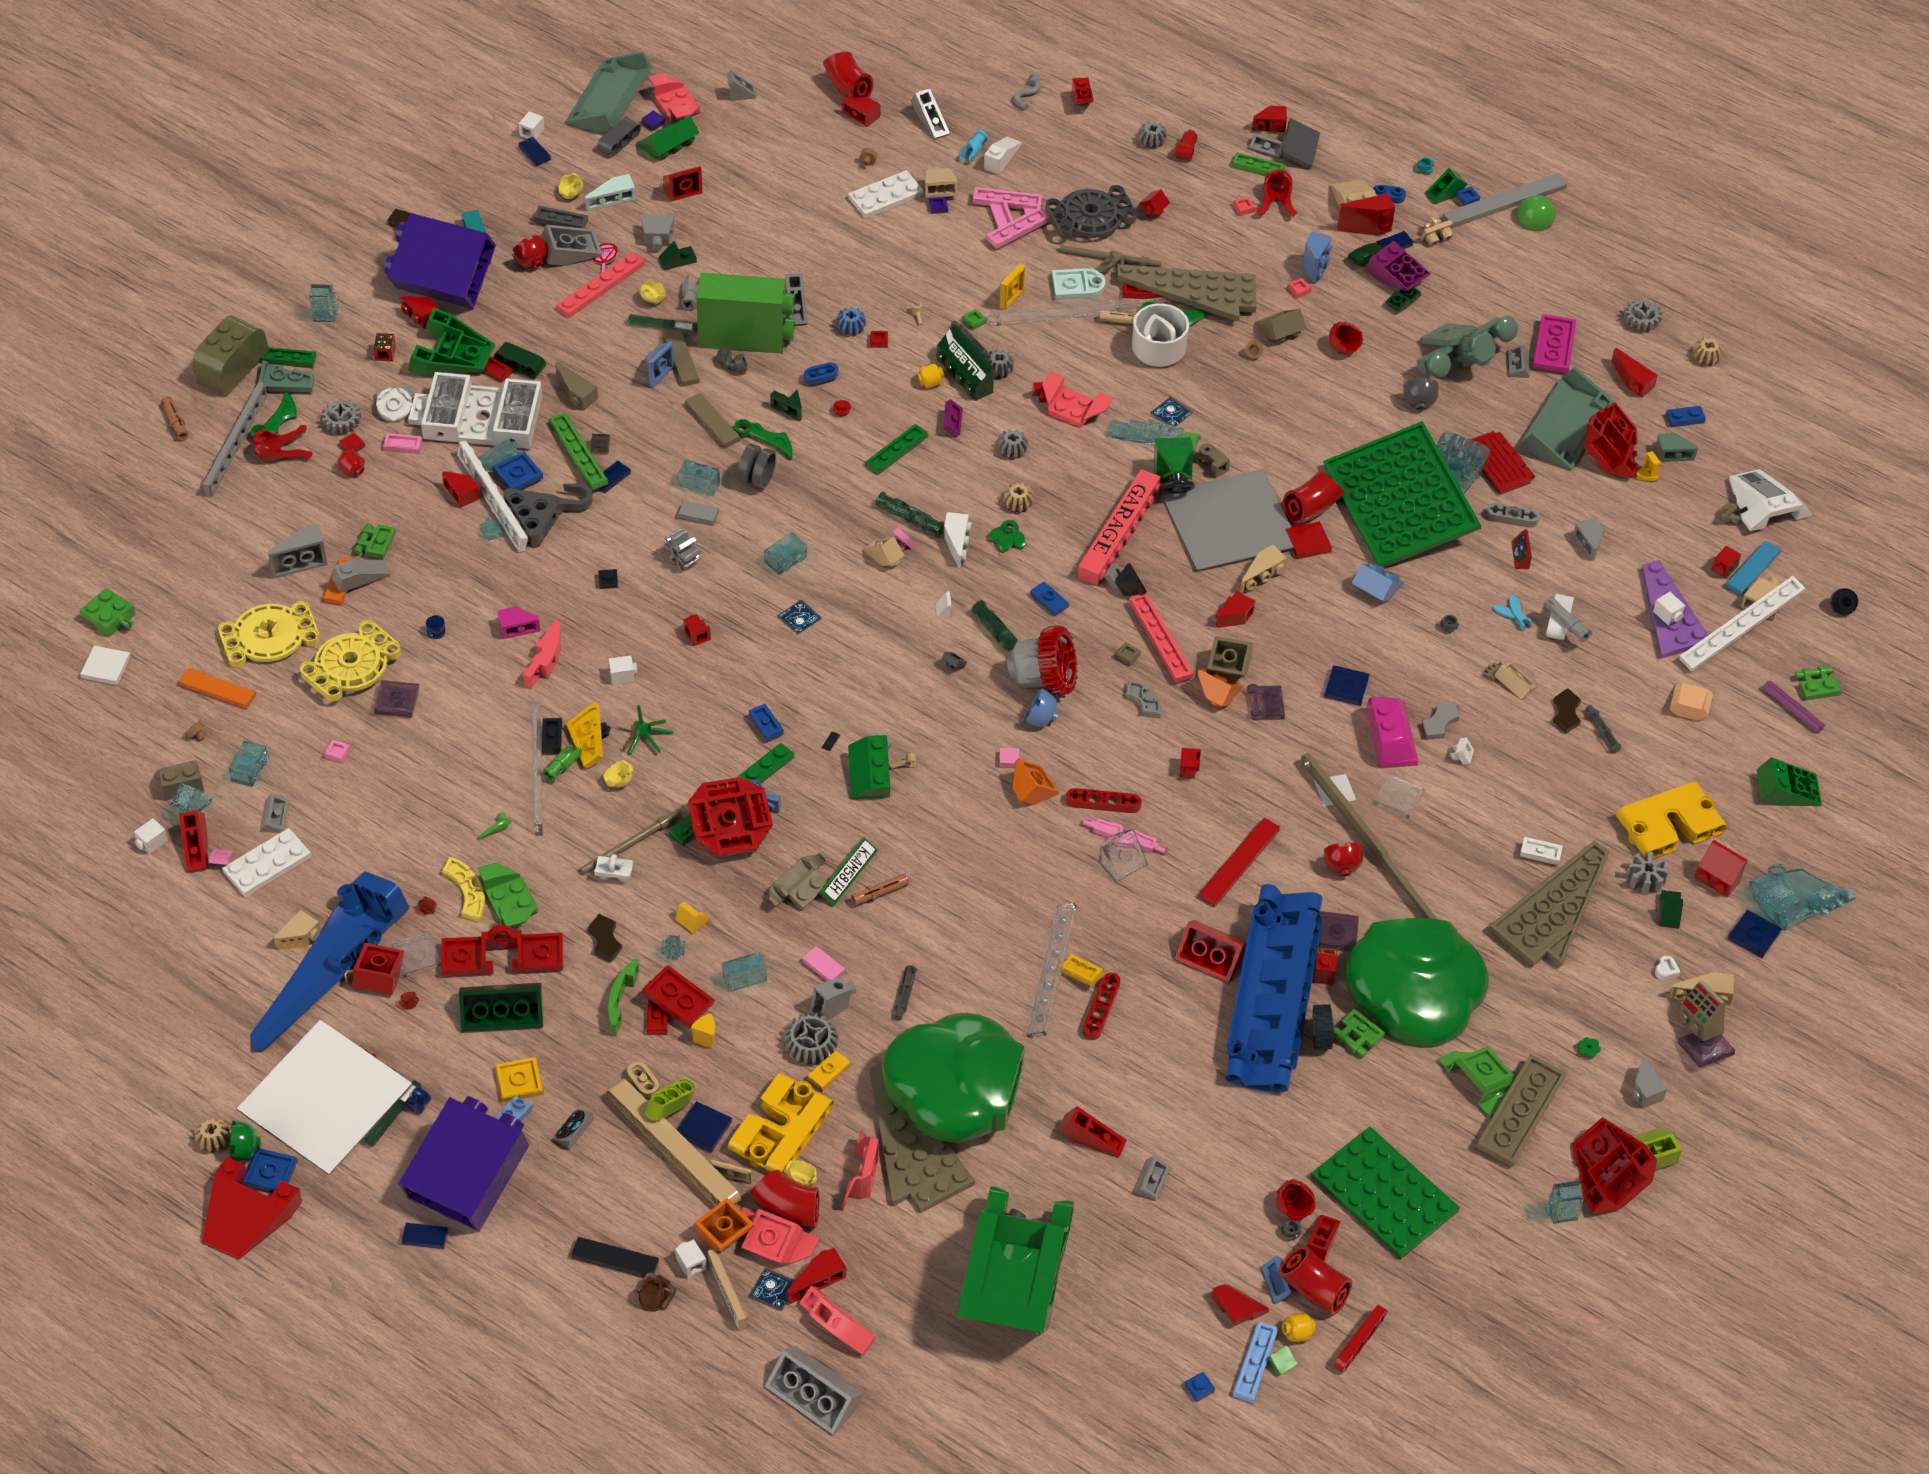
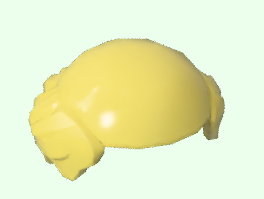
M574 173L564 175L558 185V191L564 198L573 199L582 193L583 181L579 175Z
M652 279L646 281L640 287L641 297L649 303L659 304L666 296L663 285L653 282Z
M624 760L611 765L603 774L606 785L617 788L628 785L632 780L633 766Z
M790 1160L784 1169V1175L797 1183L810 1186L817 1181L816 1168L804 1161Z

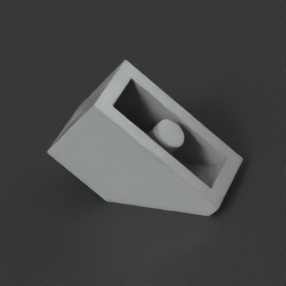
M1595 517L1576 523L1573 534L1591 561L1595 560L1604 533L1603 525Z
M1647 1058L1642 1059L1632 1091L1633 1099L1643 1109L1663 1101L1667 1088Z

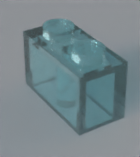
M311 284L309 299L313 322H334L335 315L339 313L338 304H335L337 294L333 292V286Z
M685 460L679 471V487L714 496L720 485L719 469Z
M793 532L764 550V563L778 575L788 571L793 565L807 557V544Z
M243 741L229 768L231 782L250 787L254 786L256 780H259L261 777L263 766H266L269 761L266 746Z
M761 952L722 963L723 978L729 992L767 981V966Z
M1578 1181L1553 1185L1552 1192L1549 1193V1202L1546 1204L1547 1215L1551 1216L1553 1224L1578 1220L1584 1200Z

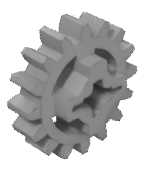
M1642 298L1639 301L1633 299V302H1628V305L1625 307L1624 318L1626 323H1631V327L1636 326L1637 330H1640V328H1643L1644 331L1647 328L1653 330L1654 326L1658 327L1659 323H1661L1662 311L1660 306H1655V302L1649 303V299L1643 301Z
M340 399L337 403L333 400L332 405L327 403V408L322 409L321 418L323 426H326L327 430L333 429V433L337 430H340V433H343V430L350 432L349 428L355 429V424H360L361 413L359 406H356L355 402L350 404L348 399L345 402Z

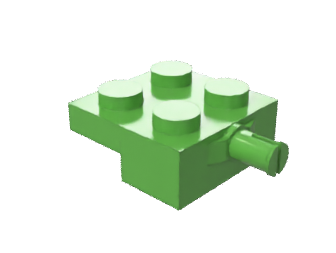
M108 588L102 590L79 610L81 616L94 623L95 629L107 637L113 635L122 626H125L127 629L132 628L133 622L129 620L136 615L133 604Z

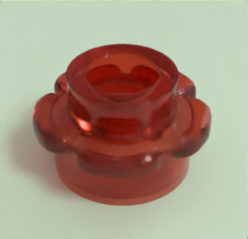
M424 896L421 901H418L419 910L424 914L435 913L437 903L433 899Z
M406 992L400 996L399 1004L405 1009H413L418 1004L419 998L415 992Z

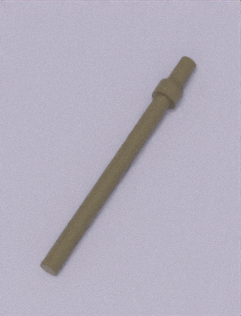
M1060 245V252L1101 259L1110 257L1108 252ZM1123 255L1124 262L1151 267L1162 266V261L1152 260L1149 257L1142 256L1139 258Z
M676 810L666 817L658 818L654 824L600 856L611 858L612 854H619L657 830H663L669 826V823L681 817L680 812ZM598 857L580 867V872L584 875L596 868Z

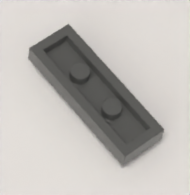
M538 206L534 215V222L554 226L585 228L588 222V215Z

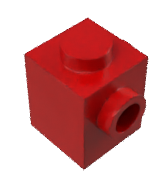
M1162 189L1151 192L1139 204L1147 217L1154 215L1158 217L1164 213L1163 209L1170 202Z

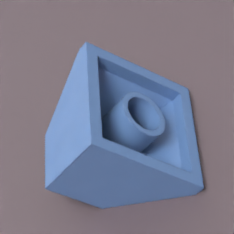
M671 341L656 346L646 355L647 373L651 388H654L674 368L673 342Z

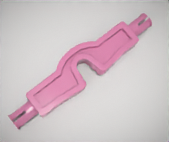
M1085 817L1083 825L1094 829L1093 833L1107 837L1121 847H1134L1148 853H1152L1155 850L1165 854L1167 851V846L1156 843V838L1147 836L1137 830H1132L1128 836H1123L1124 828L1120 824L1108 822L1100 818L1096 822Z

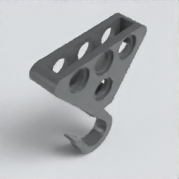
M584 483L563 484L564 491L586 495L582 500L565 499L552 494L512 488L504 491V499L507 506L512 509L516 520H519L523 531L527 533L529 545L537 548L541 545L562 511H580L592 504V490L588 485Z

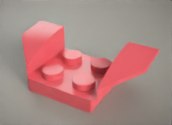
M665 74L648 77L654 86L656 103L669 122L700 113V106L688 89L684 87L683 82Z
M1052 371L1049 372L1042 383L1048 403V415L1079 428L1085 424L1088 418L1105 412L1114 397L1099 392L1096 398L1092 399L1064 387L1065 377Z
M863 1130L859 1132L854 1156L863 1157L864 1163L860 1165L859 1176L853 1177L846 1187L841 1211H844L845 1202L848 1197L864 1199L871 1196L878 1165L879 1139L866 1136Z
M743 1207L741 1212L754 1223V1227L739 1238L743 1250L780 1265L791 1264L812 1256L820 1239L819 1237L804 1232L803 1228L796 1223L761 1209L752 1211Z

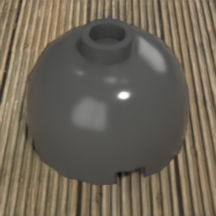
M1426 378L1409 380L1407 385L1403 384L1404 399L1417 410H1425L1433 405L1438 398V382L1432 380V383L1427 382Z

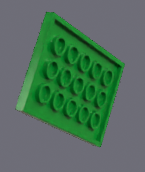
M1370 1126L1311 1173V1178L1400 1260L1457 1214L1460 1209L1455 1202Z

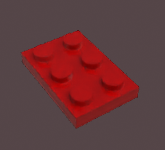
M668 964L642 990L644 996L689 1029L715 1001V999Z

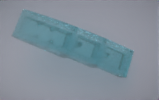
M1112 419L1107 437L1154 444L1156 438H1181L1184 428L1149 419L1148 424L1130 419L1129 424Z

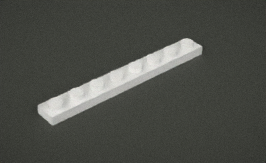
M467 441L460 442L458 449L459 459L471 478L479 483L480 492L518 552L525 551L528 542L527 533L523 531L519 520H516L512 509L507 506L504 497L500 495L496 484L492 482L489 473L485 471L480 459L474 454L473 448L469 446Z
M1794 576L1790 577L1681 654L1679 660L1693 672L1804 593L1805 587Z

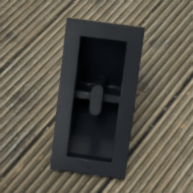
M1128 563L1116 580V584L1122 594L1125 596L1147 593L1131 563Z

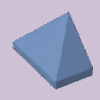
M1275 1256L1261 1266L1274 1303H1279L1294 1291L1279 1276V1267L1283 1262L1279 1256Z

